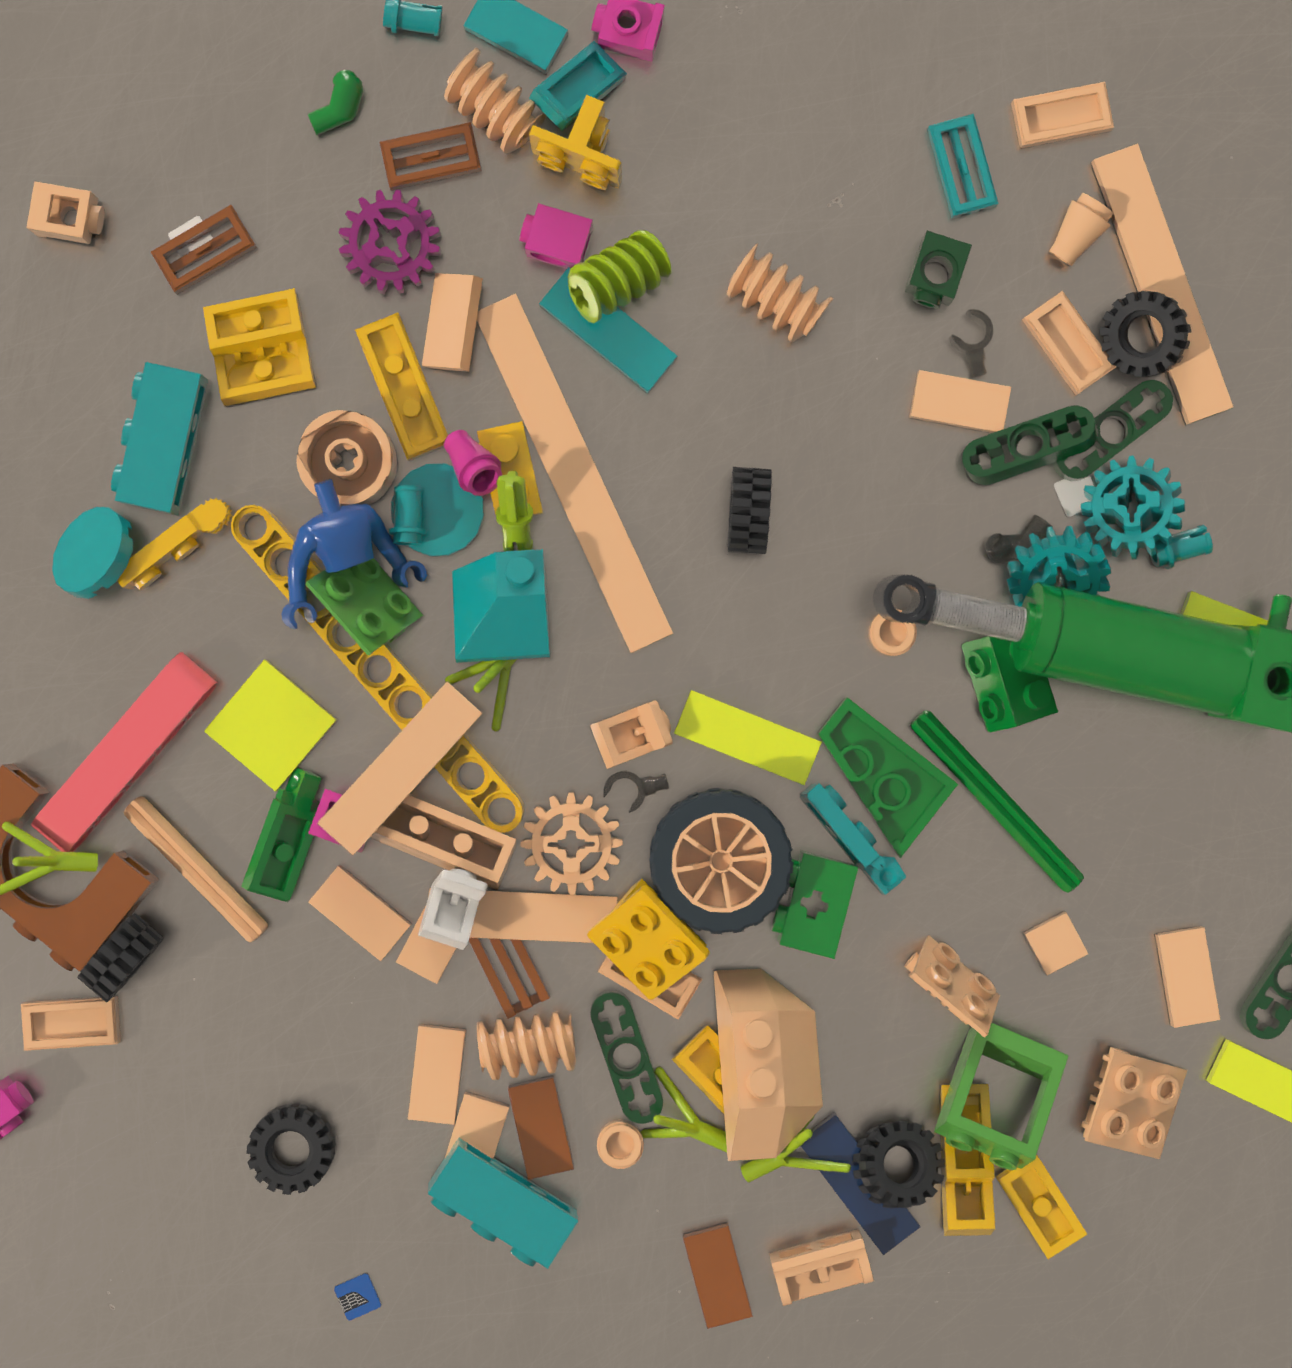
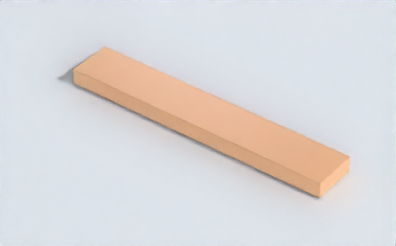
M1135 144L1094 159L1091 164L1107 208L1113 212L1111 219L1137 291L1163 293L1165 296L1176 300L1180 309H1184L1187 314L1185 319L1187 324L1191 326V333H1188L1187 338L1190 341L1189 347L1184 350L1182 360L1179 363H1175L1172 369L1167 371L1186 425L1233 408L1139 145ZM1146 315L1157 346H1159L1163 338L1162 326L1156 318Z

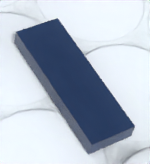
M835 1112L811 1130L813 1135L801 1145L802 1149L810 1159L850 1164L851 1170L848 1173L819 1171L883 1255L920 1228L919 1223L907 1208L883 1207L882 1203L875 1204L869 1200L871 1197L870 1193L861 1192L858 1186L863 1184L861 1178L855 1179L853 1174L854 1170H859V1163L852 1162L853 1154L860 1153L861 1148L856 1146L858 1144Z

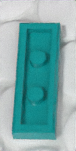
M568 267L540 301L539 305L648 394L678 356L618 307L610 315L602 313V318L598 322H588L577 310L571 298L568 287V274L570 271Z

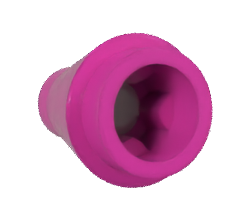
M456 430L450 433L444 441V449L449 454L460 487L464 491L476 496H483L497 488V479L499 476H502L500 460L472 439L465 430Z

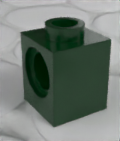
M927 230L921 240L905 292L914 294V302L929 308L940 309L941 304L949 306L955 299L972 245ZM931 262H938L944 265L948 271V281L942 284H935L929 281L925 275V265Z

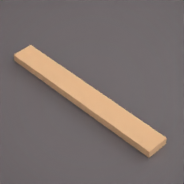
M516 293L479 310L477 314L479 327L630 653L672 635L671 627Z

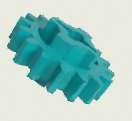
M1129 456L1127 466L1122 468L1115 460H1111V473L1106 475L1096 470L1094 477L1097 487L1085 485L1084 487L1085 497L1090 500L1081 504L1082 515L1090 517L1084 522L1085 530L1088 533L1097 532L1094 538L1095 544L1100 543L1101 546H1104L1110 542L1111 553L1114 557H1117L1122 549L1125 548L1129 549L1131 559L1134 560L1138 557L1139 549L1144 547L1153 556L1156 554L1155 543L1160 540L1167 545L1172 543V535L1169 532V528L1181 530L1183 526L1182 518L1176 515L1185 512V500L1176 498L1182 493L1181 484L1179 481L1168 484L1171 478L1170 469L1165 467L1156 473L1154 471V459L1149 458L1143 467L1137 466L1134 456ZM1141 482L1152 485L1158 491L1148 490ZM1121 484L1113 493H1109L1110 490ZM1132 493H1135L1136 502H1138L1137 512L1134 513V522H1131L1130 513L1127 512L1129 503L1132 502ZM1152 522H1158L1153 528L1143 532ZM1116 523L1124 530V534L1113 530L1107 524Z
M1052 526L1047 527V538L1041 540L1034 533L1030 534L1029 538L1032 546L1027 549L1017 545L1015 552L1019 561H1011L1007 564L1011 576L1007 579V585L1010 594H1014L1012 597L1015 606L1022 607L1028 591L1035 583L1040 582L1057 586L1056 576H1058L1057 567L1059 566L1061 568V577H1059L1060 586L1057 587L1099 595L1098 592L1110 591V584L1106 576L1111 574V568L1108 560L1104 559L1106 555L1100 543L1093 545L1088 532H1084L1076 538L1072 526H1067L1063 535H1056Z

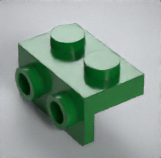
M987 636L962 644L965 665L971 676L979 702V711L988 732L1017 727L1058 713L1049 679L1039 675L1020 672L1014 667L1013 641Z

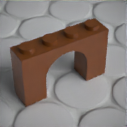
M14 763L4 764L0 767V885L15 878L11 864V852L16 837L3 830L2 824L8 821L22 829L50 793ZM120 851L110 857L81 895L70 903L48 904L30 896L20 886L0 895V910H3L15 920L13 927L18 933L33 942L39 939L52 949L49 955L57 964L66 970L72 971L76 968L81 972L89 960L99 951L100 947L133 914L160 879L125 851Z

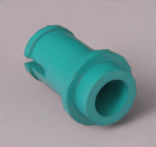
M386 0L383 27L391 28L392 33H397L398 29L439 36L443 6L402 0Z
M414 485L394 486V527L389 529V535H393V544L404 546L421 545L422 536L427 534V530L422 528L424 488Z
M1203 524L1190 530L1172 534V543L1170 545L1164 544L1160 540L1155 543L1156 554L1150 555L1155 567L1164 566L1166 569H1171L1174 567L1175 562L1203 554H1211L1213 544L1210 533H1205L1207 532V527Z

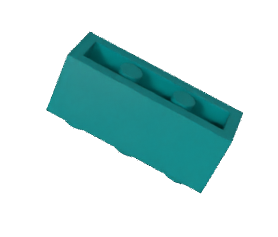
M145 362L143 373H136L131 392L132 399L137 400L133 419H126L121 436V444L126 446L123 464L115 466L111 480V490L116 492L115 501L179 516L209 381L202 374Z
M461 1138L457 1139L428 1183V1195L433 1197L431 1203L437 1209L451 1217H455L457 1213L461 1214L473 1222L471 1228L477 1234L492 1242L496 1238L501 1239L512 1246L510 1252L517 1259L532 1267L538 1262L548 1269L579 1221L577 1209L497 1159L490 1158Z

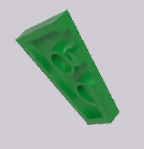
M848 697L843 700L817 733L899 858L904 855L958 786V783Z

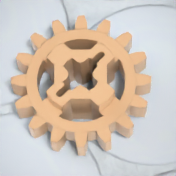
M574 792L568 793L566 803L560 804L557 797L553 795L549 797L551 809L546 811L537 805L534 812L539 821L537 823L525 822L523 826L527 831L533 833L532 838L520 842L521 847L532 849L533 853L524 861L525 866L537 864L540 869L534 879L538 882L546 876L552 879L550 890L553 892L559 888L561 883H566L569 894L575 895L577 883L582 882L590 892L594 890L593 877L597 875L605 881L610 878L608 871L604 868L607 863L612 865L619 864L620 859L611 853V848L622 846L623 839L612 837L611 832L619 827L620 824L618 820L605 821L604 816L609 810L607 805L600 807L597 811L591 808L593 803V796L591 795L585 798L583 804L576 803ZM563 813V825L554 834L541 835L547 822L554 816ZM580 813L593 819L599 826L602 834L590 833L580 824ZM573 830L576 831L577 839L585 840V842H594V844L578 847L576 855L571 856L568 855L566 847H559V844H550L549 842L563 840L566 838L568 831ZM542 852L553 853L563 862L564 873L552 868L545 860ZM590 852H602L598 862L589 870L581 873V861Z

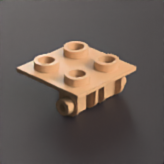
M928 935L920 954L914 953L904 966L910 971L908 976L926 991L929 990L932 997H937L941 1000V1004L944 1007L948 1006V1010L965 1025L969 1024L985 1038L988 1035L1000 995L986 976L980 973H973L960 962V958L953 948L945 943H938Z
M1110 1047L1108 1055L1103 1054L1102 1056L1104 1061L1099 1077L1103 1081H1095L1093 1085L1100 1089L1098 1096L1091 1094L1089 1098L1096 1102V1104H1090L1086 1119L1081 1124L1085 1128L1083 1133L1084 1140L1160 1159L1187 1070L1130 1055L1124 1050Z

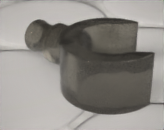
M969 309L965 314L973 321L978 322L983 329L981 342L968 344L953 334L949 337V340L957 351L966 354L967 363L971 366L972 377H978L987 374L984 363L986 360L984 348L993 337V324L984 312Z
M618 771L612 774L605 782L603 796L605 797L609 793L613 783L618 779L627 778L632 780L638 787V796L631 805L630 813L641 806L645 796L656 794V791L669 789L666 774L653 778L652 775L640 778L631 771Z

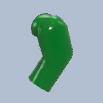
M341 70L336 73L332 81L334 88L330 103L307 113L316 135L345 124L356 117L363 96L362 81L353 71Z

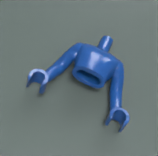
M332 479L316 483L314 488L323 513L313 517L298 529L288 562L289 603L282 610V621L289 628L297 629L294 614L298 608L303 610L305 619L309 623H314L317 618L315 608L310 603H307L305 584L307 569L313 552L324 564L326 572L331 573L350 568L374 558L373 542L392 566V579L395 584L404 588L408 587V582L405 578V572L408 567L412 568L414 577L419 582H423L426 579L427 571L420 562L406 560L398 546L393 544V539L389 535L382 519L370 505L363 503L341 506Z

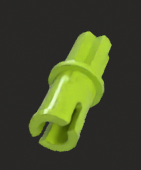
M508 471L507 475L499 476L497 479L499 507L496 510V521L502 526L504 552L514 551L513 542L517 543L518 551L532 550L533 540L531 539L530 522L533 519V508L527 503L525 479L518 476L516 471Z

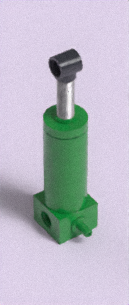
M914 575L888 576L877 584L873 593V603L876 611L882 618L888 621L914 623L923 626L930 622L936 625L941 624L942 626L953 627V629L973 631V633L976 632L985 636L990 635L991 637L1013 641L1014 667L1020 672L1207 712L1210 717L1292 733V630L1286 629L1292 604L1290 596L1281 594L1273 596L1267 625L1243 626L1228 625L1040 582L1032 585L1022 607L966 594H958L952 591L949 592L940 588L937 589L934 583L922 581V579ZM901 585L905 586L911 594L910 606L903 612L897 611L892 603L893 592Z

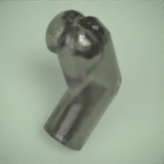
M1033 515L1021 534L1002 535L1001 533H995L987 539L985 546L987 555L991 561L1000 565H1007L1011 561H1019L1015 552L1017 545L1028 549L1032 546L1029 535L1034 533L1040 540L1047 537V527L1052 525L1043 518Z

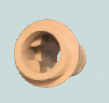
M1082 193L1077 201L1071 200L1056 240L1049 252L1066 264L1073 266L1076 260L1111 226L1108 221L1113 212L1096 199Z

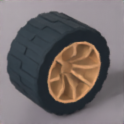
M712 788L688 795L686 799L675 803L666 816L662 817L651 841L650 873L659 899L680 920L689 924V927L698 931H709L711 934L722 935L725 932H733L734 934L742 932L745 928L752 925L760 924L771 912L773 913L778 908L780 900L784 894H787L790 886L789 880L791 873H793L794 863L791 859V851L793 850L781 821L761 801L738 790Z

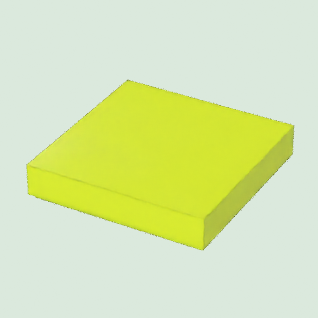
M264 659L204 732L276 792L331 729L337 719L268 660Z

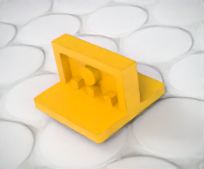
M586 95L568 139L535 125L532 126L529 138L532 153L538 156L537 162L557 172H563L565 167L582 174L580 179L584 183L601 190H606L608 185L619 188L622 181V162L602 153L610 134V130L607 129L610 120L605 118L603 101Z
M642 878L627 891L615 908L587 933L588 938L650 1000L663 993L702 963L710 954L709 949L706 947L707 944L659 899L658 894Z

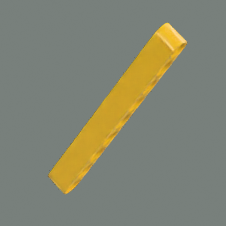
M256 505L244 506L232 518V534L242 548L289 600L288 576H281L277 572L275 561L281 552L292 550L295 538L269 510ZM254 515L263 516L267 524L265 534L258 540L248 539L244 529L247 520ZM312 557L307 569L306 582L323 571ZM326 607L321 611H317V618L314 623H309L310 626L399 728L403 730L413 718H407L400 713L398 709L400 696L407 691L417 693L422 700V708L433 696L387 643L369 656L357 643L351 647H344L339 643L336 635L340 623ZM298 608L297 611L305 619L303 610L301 608ZM376 656H384L391 664L390 676L381 683L374 682L367 673L368 663ZM464 734L434 768L486 827L500 833L509 832L515 829L522 821L525 812L524 803L517 792L469 737ZM467 762L477 763L484 771V781L478 788H467L460 781V768ZM506 798L514 804L516 814L511 822L501 824L493 820L490 815V806L495 799Z

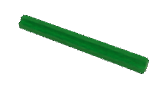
M930 711L922 712L911 724V729L1063 891L1069 893L1079 886L1084 876L936 716Z

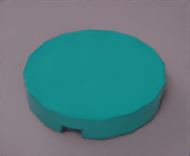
M445 463L425 464L410 471L397 485H414L424 488L422 528L427 530V534L422 536L421 545L409 546L413 550L430 557L451 556L466 549L478 535L484 521V499L482 496L473 495L460 487L453 466ZM395 492L391 501V518L393 525Z
M95 507L79 515L69 524L60 537L54 552L52 572L56 584L76 598L90 599L97 596L93 592L101 587L108 589L116 583L126 569L133 551V539L128 536V529H132L130 522L109 507Z

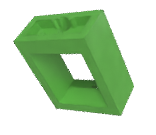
M991 1023L988 1035L985 1038L973 1027L970 1028L934 1132L945 1136V1142L956 1149L963 1151L975 1149L989 1155L990 1162L996 1166L1008 1170L1022 1169L1036 1158L1069 1055L994 1023ZM982 1055L1042 1080L1022 1141L961 1116Z

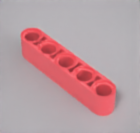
M183 652L177 654L32 821L31 826L61 852H74L216 688L218 682Z

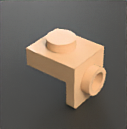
M656 700L590 725L607 769L673 743L670 735V721L666 713L660 709Z

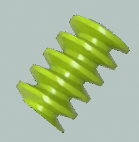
M637 230L628 238L619 240L614 246H608L599 254L590 256L584 263L579 262L570 268L568 274L569 292L582 317L588 322L596 323L602 318V313L610 315L616 311L617 305L624 307L631 302V297L639 299L646 293V289L653 291L659 287L660 276L669 277L672 273L671 263L665 248L654 234L646 230Z

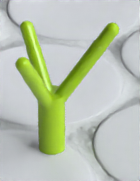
M517 659L482 661L445 678V683L454 684L488 670L473 687L474 692L480 693L500 672L491 726L495 732L501 728L511 666Z
M8 821L2 824L3 830L44 856L15 857L13 859L14 866L37 868L1 884L0 895L55 870L97 871V853L59 852Z
M657 1067L655 1069L656 1076L689 1123L662 1115H655L653 1118L654 1123L668 1128L643 1129L641 1131L643 1138L692 1137L727 1153L726 1132L700 1121L664 1069Z
M813 1116L776 1158L751 1160L741 1165L740 1168L743 1177L750 1183L782 1166L844 1173L850 1172L851 1166L848 1163L788 1157L790 1153L812 1137V1131L805 1128L814 1119Z

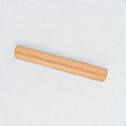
M145 797L135 798L125 808L124 815L246 941L253 942L266 931L268 927L267 922Z

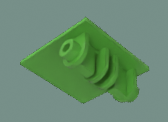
M374 558L337 572L327 573L325 569L305 583L368 656L388 641L394 642L405 632L407 627L423 616Z

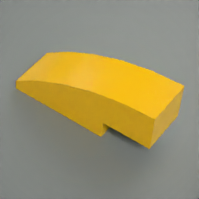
M972 1084L961 1116L991 1128L989 1084ZM941 1085V1109L950 1085ZM941 1135V1147L943 1149L941 1151V1159H945V1167L941 1168V1175H944L942 1182L944 1236L991 1235L995 1230L992 1183L995 1178L994 1164L990 1162L989 1155L975 1149L972 1151L956 1149L945 1142L946 1137Z

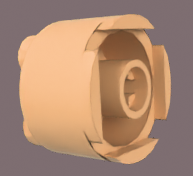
M335 410L319 416L305 429L298 448L297 469L303 483L315 496L317 494L314 484L332 479L341 506L363 503L371 505L388 491L394 481L397 472V457L391 439L373 419L358 412ZM343 450L349 451L352 455L358 453V456L353 460L355 467L350 471L344 467L337 468V465L342 461L340 453Z

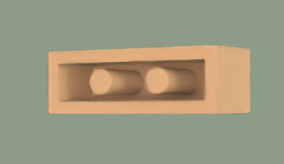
M410 795L404 799L370 837L446 870L462 869L469 871L476 876V880L487 883L488 887L497 891L516 849L515 838Z

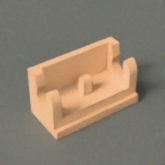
M859 1229L769 1253L783 1306L790 1305L793 1301L864 1282V1284L874 1282L864 1241Z

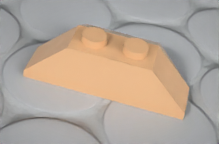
M762 969L714 971L728 1161L773 1159L785 1149L823 1106L815 1011Z

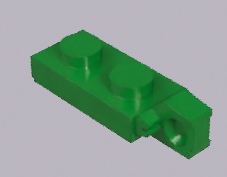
M295 768L285 790L281 788L278 790L276 799L273 798L242 882V888L281 901H290L314 835L308 834L319 806V801L314 799L321 777L312 772Z

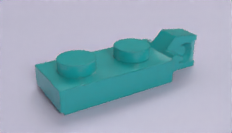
M814 783L800 793L801 796L799 798L851 861L857 867H860L881 894L886 895L906 878L895 857L880 856L872 847L877 841L869 829L860 821L853 824L842 811L847 804L831 785L823 788L820 783Z

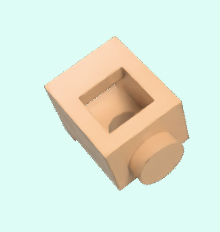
M34 181L26 228L38 237H51L91 244L92 233L100 234L102 231L105 215L104 207L97 205L98 198L91 191ZM70 210H77L76 222L72 225H66L64 222L65 214Z

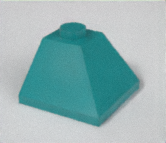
M543 549L495 552L452 571L456 663L550 657L547 581Z

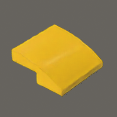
M295 288L203 307L209 349L214 357L220 399L224 406L316 388Z

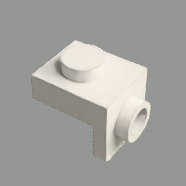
M442 870L432 883L418 936L463 950L468 945L479 901L486 893L488 884L476 880V876L466 870Z

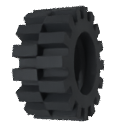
M1132 292L1126 294V297L1123 299H1117L1112 304L1114 307L1111 311H1106L1103 317L1106 320L1104 327H1100L1099 335H1103L1104 343H1101V348L1103 352H1107L1109 355L1107 360L1111 365L1118 366L1120 368L1119 371L1137 377L1156 376L1171 370L1175 363H1179L1184 357L1182 354L1185 349H1188L1190 344L1187 338L1188 333H1191V326L1186 322L1185 317H1187L1185 310L1180 309L1176 300L1159 292ZM1143 315L1156 318L1163 329L1161 343L1156 349L1148 353L1137 351L1128 340V329L1131 323Z
M733 467L728 526V552L766 554L771 510V469Z
M134 913L100 947L99 951L81 970L78 979L102 1000L108 1002L146 962L147 958L156 950L164 937Z
M287 1104L280 1109L275 1108L271 1110L252 1130L249 1136L251 1139L246 1154H250L248 1165L250 1170L255 1169L257 1173L255 1179L259 1183L265 1181L269 1184L268 1190L274 1192L276 1189L283 1190L282 1194L291 1195L293 1191L302 1193L307 1191L312 1185L318 1184L327 1173L335 1156L333 1150L336 1141L335 1136L332 1137L330 1133L331 1125L328 1121L326 1123L322 1121V1114L317 1110L313 1113L307 1110L309 1106L300 1104L299 1107H293L292 1104ZM293 1131L301 1134L307 1140L309 1156L304 1163L298 1166H287L276 1158L274 1142L280 1134Z
M896 1121L879 1124V1127L871 1128L866 1132L868 1137L859 1140L856 1146L861 1148V1152L853 1154L852 1161L859 1163V1170H854L853 1174L855 1179H862L863 1184L858 1187L862 1193L871 1194L870 1201L875 1204L882 1203L883 1207L908 1208L925 1203L926 1197H933L938 1190L933 1186L943 1182L944 1175L938 1174V1168L945 1167V1159L937 1158L936 1153L943 1151L940 1143L931 1142L935 1135L930 1130L922 1131V1125L915 1122ZM895 1146L905 1148L911 1154L914 1162L911 1177L901 1184L892 1181L884 1170V1158L887 1152Z

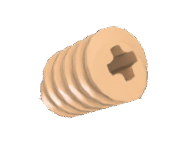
M476 48L463 58L448 78L444 98L449 104L460 101L459 113L463 116H469L474 113L473 125L477 129L489 125L486 133L487 138L490 141H496L503 137L500 148L505 154L511 153L530 139L529 133L532 126L540 127L546 115L542 113L536 118L532 116L535 102L532 100L522 105L518 103L523 89L520 86L509 92L504 91L509 77L506 73L494 80L490 78L495 63L489 61L481 67L476 66L475 64L480 55V50Z
M758 243L755 244L730 279L727 296L733 298L744 291L742 307L745 309H749L760 302L757 317L760 320H764L775 313L772 327L776 332L790 324L791 327L788 335L790 342L796 341L803 335L807 336L834 298L830 296L820 304L816 303L819 287L815 285L802 293L800 290L804 277L800 274L787 282L785 278L789 266L784 263L772 271L770 266L773 254L769 252L757 260L754 257Z
M552 1012L549 1027L544 1026L538 1014L533 1015L530 1029L525 1028L520 1017H515L512 1031L507 1032L502 1020L496 1019L493 1034H488L482 1021L477 1022V1041L481 1069L483 1072L484 1068H486L491 1079L494 1081L499 1080L503 1066L506 1067L510 1077L517 1078L522 1063H524L531 1076L537 1075L540 1061H543L550 1074L556 1072L559 1059H562L568 1071H574L576 1048L571 1013L568 1024L564 1025L558 1013Z

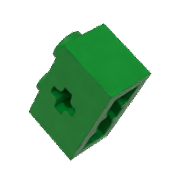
M801 850L798 860L792 859L794 862L793 873H791L789 887L791 889L786 906L780 904L776 909L771 931L779 933L777 938L779 945L835 959L859 867L855 864ZM813 890L819 891L818 897L825 902L823 909L815 908L812 916L807 915V908L801 904V900L803 897L810 898Z

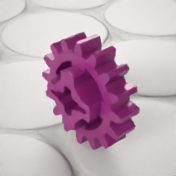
M377 190L376 202L370 204L363 197L359 198L362 211L357 214L347 210L345 213L348 220L352 223L351 228H339V235L349 241V244L339 248V252L342 257H353L346 266L350 274L362 270L359 281L361 285L367 287L373 280H376L377 290L381 294H385L388 284H394L399 294L404 293V281L409 279L419 287L422 283L418 273L421 270L433 273L435 270L428 260L429 256L441 255L440 247L431 243V240L441 236L440 229L433 226L427 227L434 218L431 210L418 213L421 204L419 198L414 196L407 204L403 203L401 190L394 192L392 200H386L383 192ZM396 212L406 216L400 220L384 218L382 213ZM368 224L370 227L368 242L361 246L362 249L360 250V236L363 228ZM379 227H382L393 238L398 237L396 241L402 255L401 258L387 246L383 247V236ZM421 234V247L413 261L410 256L411 245L413 241L419 238L418 235ZM381 263L397 266L399 271L383 272L374 269L373 266L376 268Z

